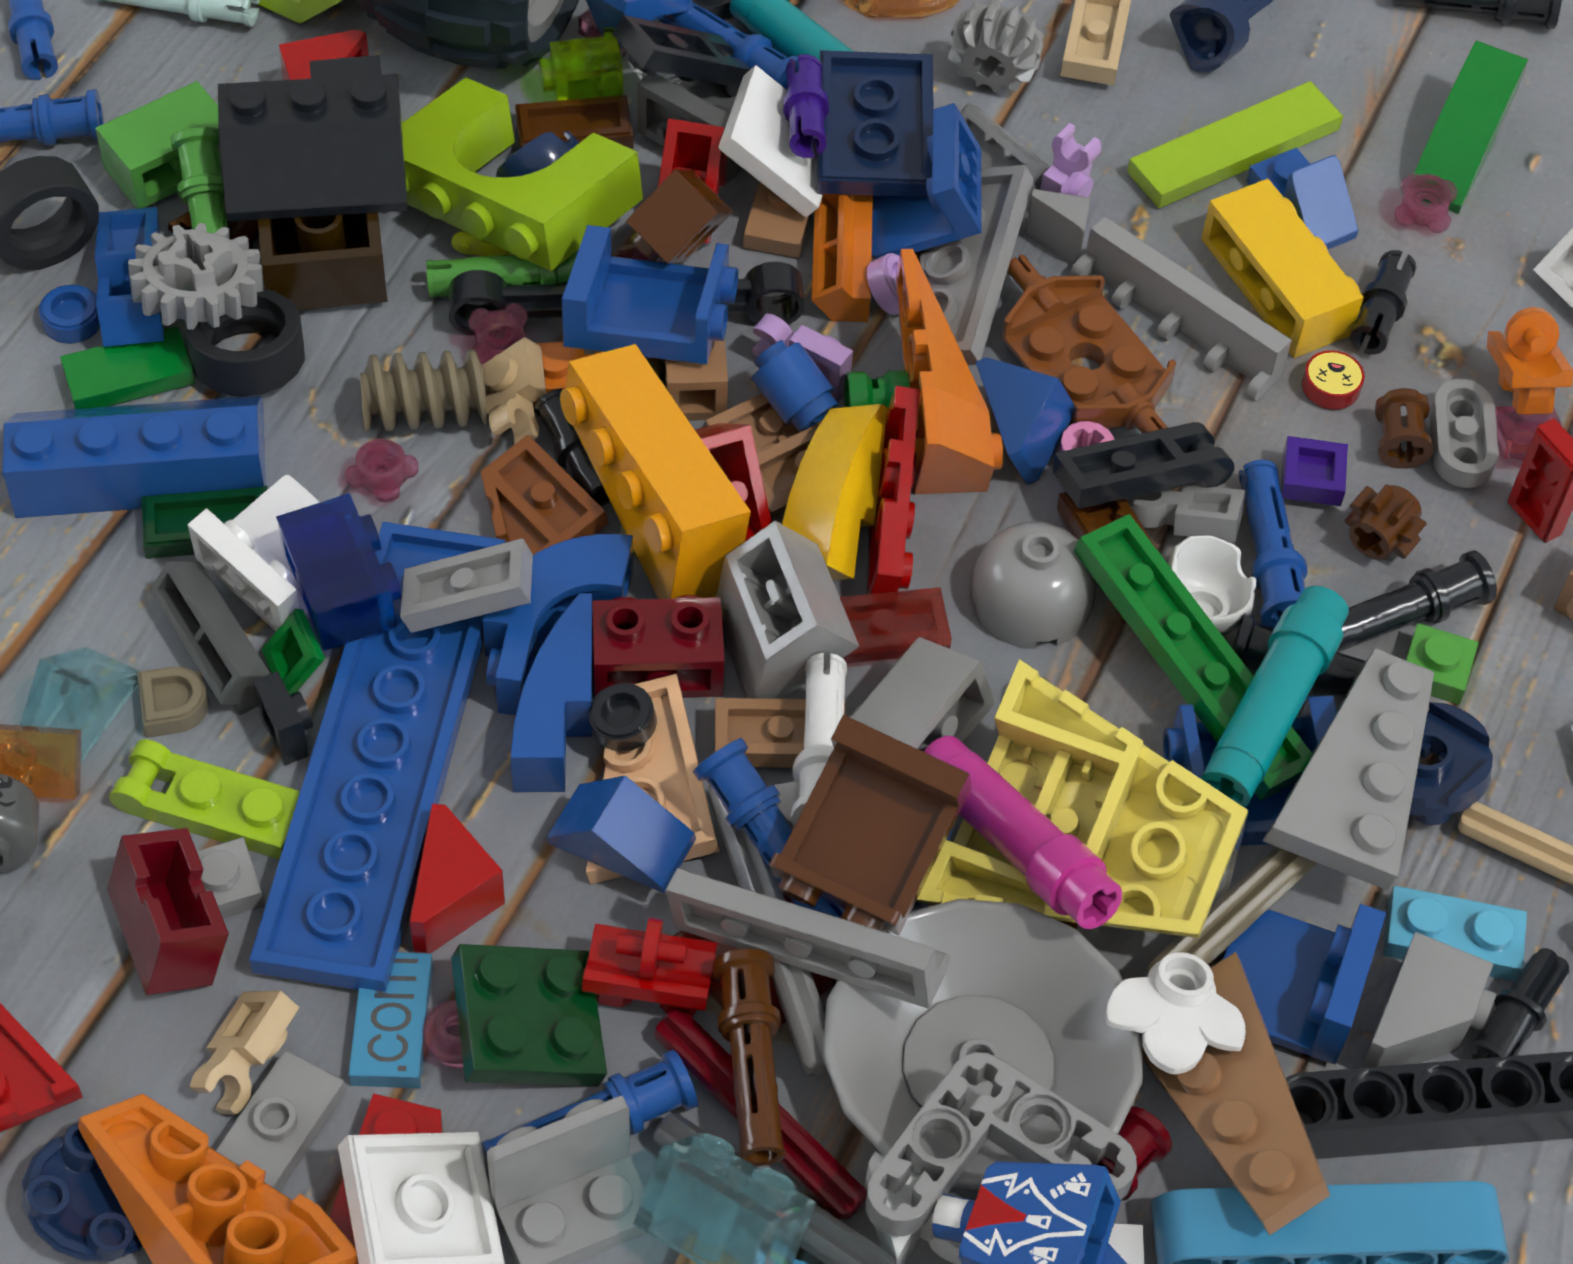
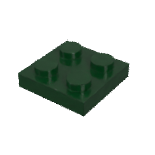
M472 944L458 945L451 957L465 1082L598 1087L607 1075L597 997L596 993L582 991L583 975L590 951Z

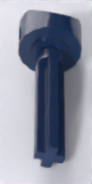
M1185 0L1172 9L1169 15L1190 68L1196 72L1209 73L1242 51L1249 41L1250 25L1248 19L1274 0Z

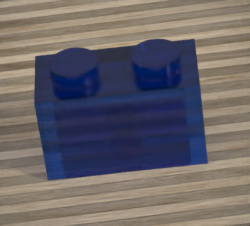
M350 493L276 516L284 555L292 575L300 586V595L323 651L397 627L393 601L402 598L397 575L391 562L379 564L375 552L382 550L375 523L370 514L359 516Z

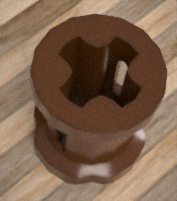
M1400 388L1390 390L1384 396L1379 397L1374 407L1376 418L1382 423L1383 437L1378 444L1380 460L1387 466L1401 469L1417 467L1427 462L1434 451L1432 439L1425 430V419L1430 412L1427 396L1415 389ZM1401 406L1406 407L1407 415L1401 416ZM1407 441L1406 451L1401 449V442Z

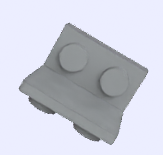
M618 1096L606 1102L601 1099L585 1101L572 1108L564 1119L539 1129L527 1126L506 1134L498 1141L496 1146L487 1151L491 1198L495 1216L516 1264H574L658 1229V1215L630 1157V1116L628 1105L623 1096Z

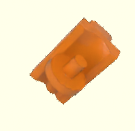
M1525 308L1515 313L1507 322L1504 331L1505 335L1499 331H1488L1486 348L1500 369L1498 383L1503 390L1513 393L1512 406L1516 413L1522 415L1553 413L1556 387H1572L1573 368L1557 346L1560 335L1559 326L1551 313L1543 308Z

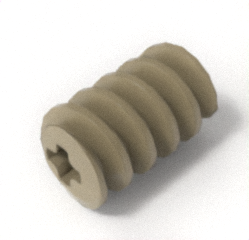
M474 349L466 351L462 367L459 368L450 351L442 352L437 369H433L426 352H419L413 370H408L401 353H395L389 371L383 370L377 355L373 354L369 355L363 373H360L364 432H369L374 415L379 414L386 431H394L399 413L404 414L411 430H418L423 412L429 413L436 429L442 428L447 412L451 410L460 427H467L472 409H477L484 426L487 425L484 370Z

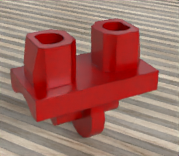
M649 918L646 931L595 923L589 957L583 975L582 991L596 993L597 1002L601 1005L623 1008L635 999L660 1003L659 1007L666 1014L676 1009L684 1010L693 1017L696 1010L706 1011L713 974L712 963L716 958L717 943L662 934L664 920Z

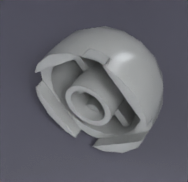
M1023 522L1005 528L988 541L976 562L970 583V598L972 597V601L976 606L975 615L980 625L998 640L1025 649H1036L1037 642H1049L1057 639V646L1069 642L1083 630L1093 610L1096 586L1095 579L1073 551L1078 539L1064 528L1047 522Z

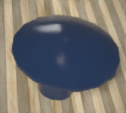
M78 1123L71 1125L65 1135L52 1139L32 1157L22 1180V1206L34 1232L55 1251L81 1261H114L137 1252L143 1247L80 1133Z

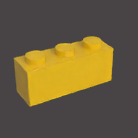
M1269 179L1210 200L1201 240L1265 323L1292 340L1289 353L1293 359L1350 336L1364 298L1357 283L1353 278L1345 275L1329 255L1324 242L1312 234L1297 215L1292 202L1288 198L1283 197Z

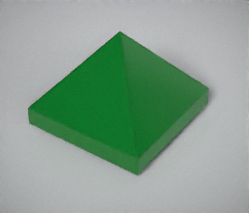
M297 608L293 610L261 649L271 673L278 671L289 694L297 692L327 659L303 609Z

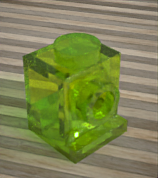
M603 28V36L549 42L550 57L539 58L540 80L543 92L553 91L554 101L623 95V64L617 39L612 34L615 28Z

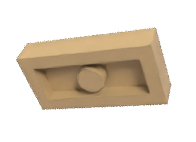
M1075 0L1060 76L1115 85L1131 0Z

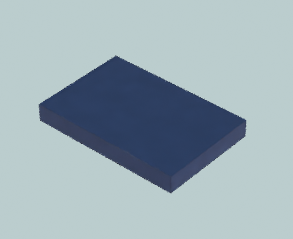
M820 50L819 61L823 69L822 90L826 92L829 99V113L824 120L827 139L826 148L823 153H818L817 194L928 197L926 181L927 178L932 177V162L927 149V137L933 135V54Z

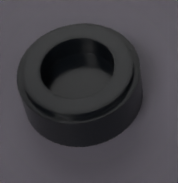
M619 683L606 687L594 697L591 707H589V721L596 739L601 745L614 751H629L642 746L651 738L656 729L657 715L652 699L643 688L634 684Z

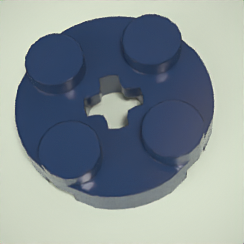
M1429 702L1420 757L1426 758L1433 753L1439 756L1438 763L1434 765L1418 763L1409 814L1425 825L1445 823L1449 820L1452 813L1463 811L1476 803L1485 794L1490 785L1493 754L1489 748L1490 737L1485 727L1466 711L1445 703Z

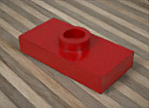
M1555 418L1536 427L1507 500L1508 504L1545 543L1562 535L1573 510V438Z

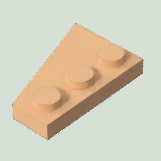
M677 674L634 684L643 688L652 699L657 715L656 729L651 738L636 749L614 751L605 747L603 780L627 776L695 833L696 840L684 861L720 852L704 783L699 781L692 772L699 765ZM587 861L586 875L590 885L622 877L620 874Z

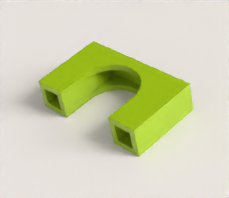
M467 77L402 122L407 204L427 213L433 218L440 219L470 233L478 239L487 241L514 254L518 258L525 259L549 271L554 270L579 250L587 225L609 227L643 200L638 152L596 133H592L558 160L539 171L507 178L476 174L475 172L515 143L508 95Z

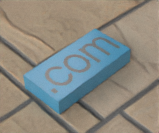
M397 952L386 992L359 988L348 1074L351 1086L421 1089L434 965L432 953Z

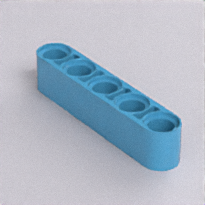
M1456 1181L1327 1185L1331 1196L1270 1236L1235 1188L1174 1190L1155 1197L1150 1203L1158 1264H1505L1509 1261L1497 1190L1492 1184L1486 1182Z

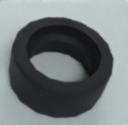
M34 156L16 161L0 171V257L5 263L19 269H43L50 267L78 253L92 238L99 222V204L72 163L57 156ZM51 197H66L63 205L57 212L39 225L25 229H11L15 219L26 208L36 202Z
M268 289L257 292V305L255 307L241 305L242 318L238 320L225 314L220 316V327L213 328L208 321L198 322L194 330L187 329L186 327L193 372L202 384L218 393L233 396L262 395L281 388L298 374L305 361L300 312L290 299ZM244 332H261L277 337L269 344L254 350L231 351L215 346L224 338Z

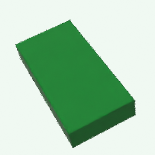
M178 326L164 330V341L107 347L102 345L60 356L75 409L107 407L196 384L193 368Z

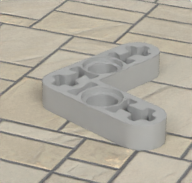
M975 1052L963 1056L953 1065L874 1170L867 1187L866 1212L870 1222L877 1229L891 1236H906L917 1232L934 1213L940 1196L948 1194L987 1139L1026 1163L1091 1165V1163L1098 1164L1104 1157L1111 1159L1115 1166L1113 1173L1109 1175L1120 1201L1128 1194L1137 1169L1136 1155L1132 1146L1122 1136L1007 1062L989 1053ZM982 1079L990 1081L993 1084L991 1095L984 1093L979 1096L971 1107L969 1118L967 1119L959 1110L965 1103L969 1084L976 1086ZM1044 1114L1051 1117L1058 1124L1060 1136L1054 1142L1037 1144L1030 1141L1023 1134L1020 1123L1029 1115ZM933 1128H944L951 1131L958 1138L960 1150L954 1156L946 1159L935 1158L928 1155L922 1149L919 1142L921 1135ZM1075 1135L1081 1139L1078 1152L1073 1149L1070 1162H1066L1061 1158L1067 1153L1072 1136ZM911 1167H913L921 1176L914 1185L911 1205L902 1203L896 1210L887 1207L888 1192L885 1189L892 1193L899 1192L910 1178Z

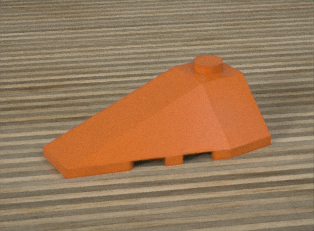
M901 249L895 278L903 368L908 372L910 388L920 389L914 453L917 455L914 478L915 495L987 492L993 471L1002 469L1003 465L1001 434L991 433L989 410L914 250Z
M145 1094L137 1095L79 1117L78 1129L152 1264H358L356 1248L319 1205L302 1194H299L293 1200L264 1182L266 1171L248 1160L239 1166L208 1146L209 1136Z

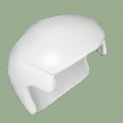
M1211 535L1189 536L1174 546L1167 564L1219 632L1226 633L1232 631L1241 624L1245 613L1251 614L1257 580L1255 577L1247 578L1244 575L1240 565L1241 551L1234 544Z

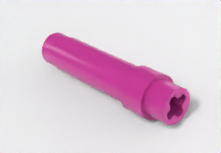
M940 737L925 749V753L970 773L972 788L959 815L1026 877L1029 888L1050 908L1060 915H1069L1085 929L1097 928L1115 914L1122 900V889L1107 875L1105 863L1076 836L1065 834L985 760L977 753L972 752L957 737Z

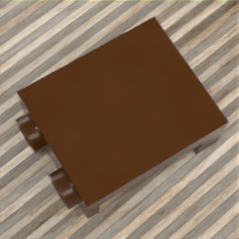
M843 714L831 737L834 749L781 854L774 853L769 867L774 876L781 879L777 889L787 896L811 907H815L819 898L844 909L841 919L879 931L883 928L899 936L972 788L970 773Z

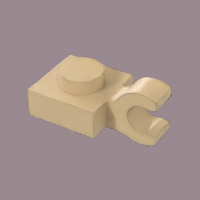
M524 337L482 365L485 381L486 413L489 415L491 431L498 436L511 427L514 434V445L526 435H529L533 440L538 437L539 426L534 414L533 403L546 394L541 347Z
M281 990L242 992L206 1047L213 1055L207 1063L196 1070L192 1077L190 1088L195 1093H211L221 1078L225 1085V1093L215 1110L220 1114H238L245 1108L251 1096L250 1066L263 1065L266 1060L279 1051L287 1038L288 1032L286 1028L300 1007Z

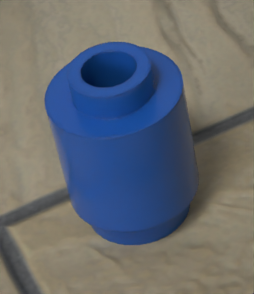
M780 340L763 351L754 360L758 370L752 376V381L785 425L792 423L799 433L818 424L824 419L829 409L837 408L839 405L831 395L834 387L800 342L787 347L784 341Z

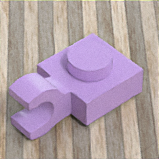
M1069 123L1052 141L1053 165L1043 174L1040 190L1088 198L1094 185V180L1090 178L1092 162L1101 153V142L1094 137L1085 147L1078 144L1074 139L1075 126Z

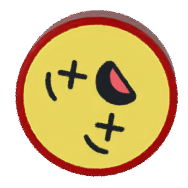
M1334 350L1322 351L1312 356L1307 362L1302 378V389L1307 398L1320 407L1326 409L1347 408L1354 404L1360 396L1365 379L1364 370L1361 364L1349 354Z

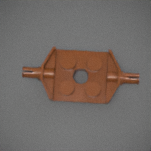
M1019 255L1018 260L1016 257L1011 259L1007 274L1023 290V294L1004 319L1001 339L1026 369L1059 378L1074 403L1073 414L1070 420L1071 425L1077 422L1091 421L1101 424L1105 428L1125 427L1128 431L1137 428L1141 434L1168 428L1155 412V407L1172 383L1176 362L1174 359L1168 361L1167 368L1165 369L1102 295L1105 278L1102 275L1051 276L1046 278L1038 273L1025 255ZM1077 358H1088L1094 360L1100 367L1091 370L1087 367L1075 366L1071 361Z

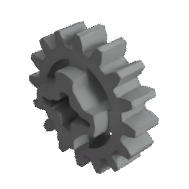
M198 223L195 229L184 230L180 225L173 226V236L165 237L155 232L151 234L152 246L138 244L135 247L136 259H131L128 262L133 302H142L143 314L146 316L162 312V324L166 326L174 323L177 319H184L187 329L194 330L198 322L207 321L213 328L220 327V316L226 314L236 320L242 318L241 305L255 307L257 305V292L263 291L262 265H260L259 250L249 249V241L246 236L230 240L229 228L227 227L220 228L214 234L207 233L205 223Z

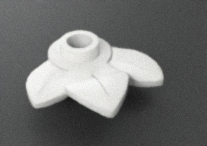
M1171 953L1157 962L1150 969L1147 977L1121 981L1113 990L1106 1005L1105 1020L1107 1025L1115 1029L1143 1033L1142 1046L1149 1060L1156 1067L1169 1074L1186 1073L1193 1069L1202 1059L1207 1044L1226 1051H1241L1244 1044L1246 1030L1242 1014L1236 1006L1216 994V986L1211 968L1201 958L1190 953Z

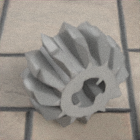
M994 0L989 7L975 1L970 10L961 12L959 19H956L950 34L952 38L948 47V60L957 65L958 76L974 79V88L984 84L990 86L994 93H997L1002 86L1009 90L1017 91L1023 82H1030L1033 74H1036L1041 61L1040 56L1044 47V33L1035 28L1036 17L1021 16L1019 14L1018 5L1009 9L1003 7L998 0Z

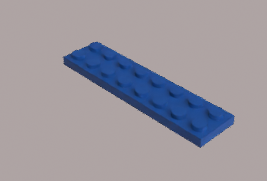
M382 522L251 951L249 962L252 973L355 990L365 988L383 992L387 991L417 885L432 803L439 804L484 640V615L411 633L400 618L404 569L506 543V540Z

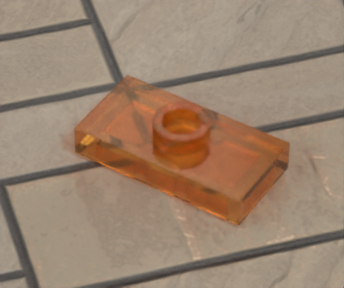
M0 724V774L19 780L29 787L36 797L75 799L80 794L82 730Z

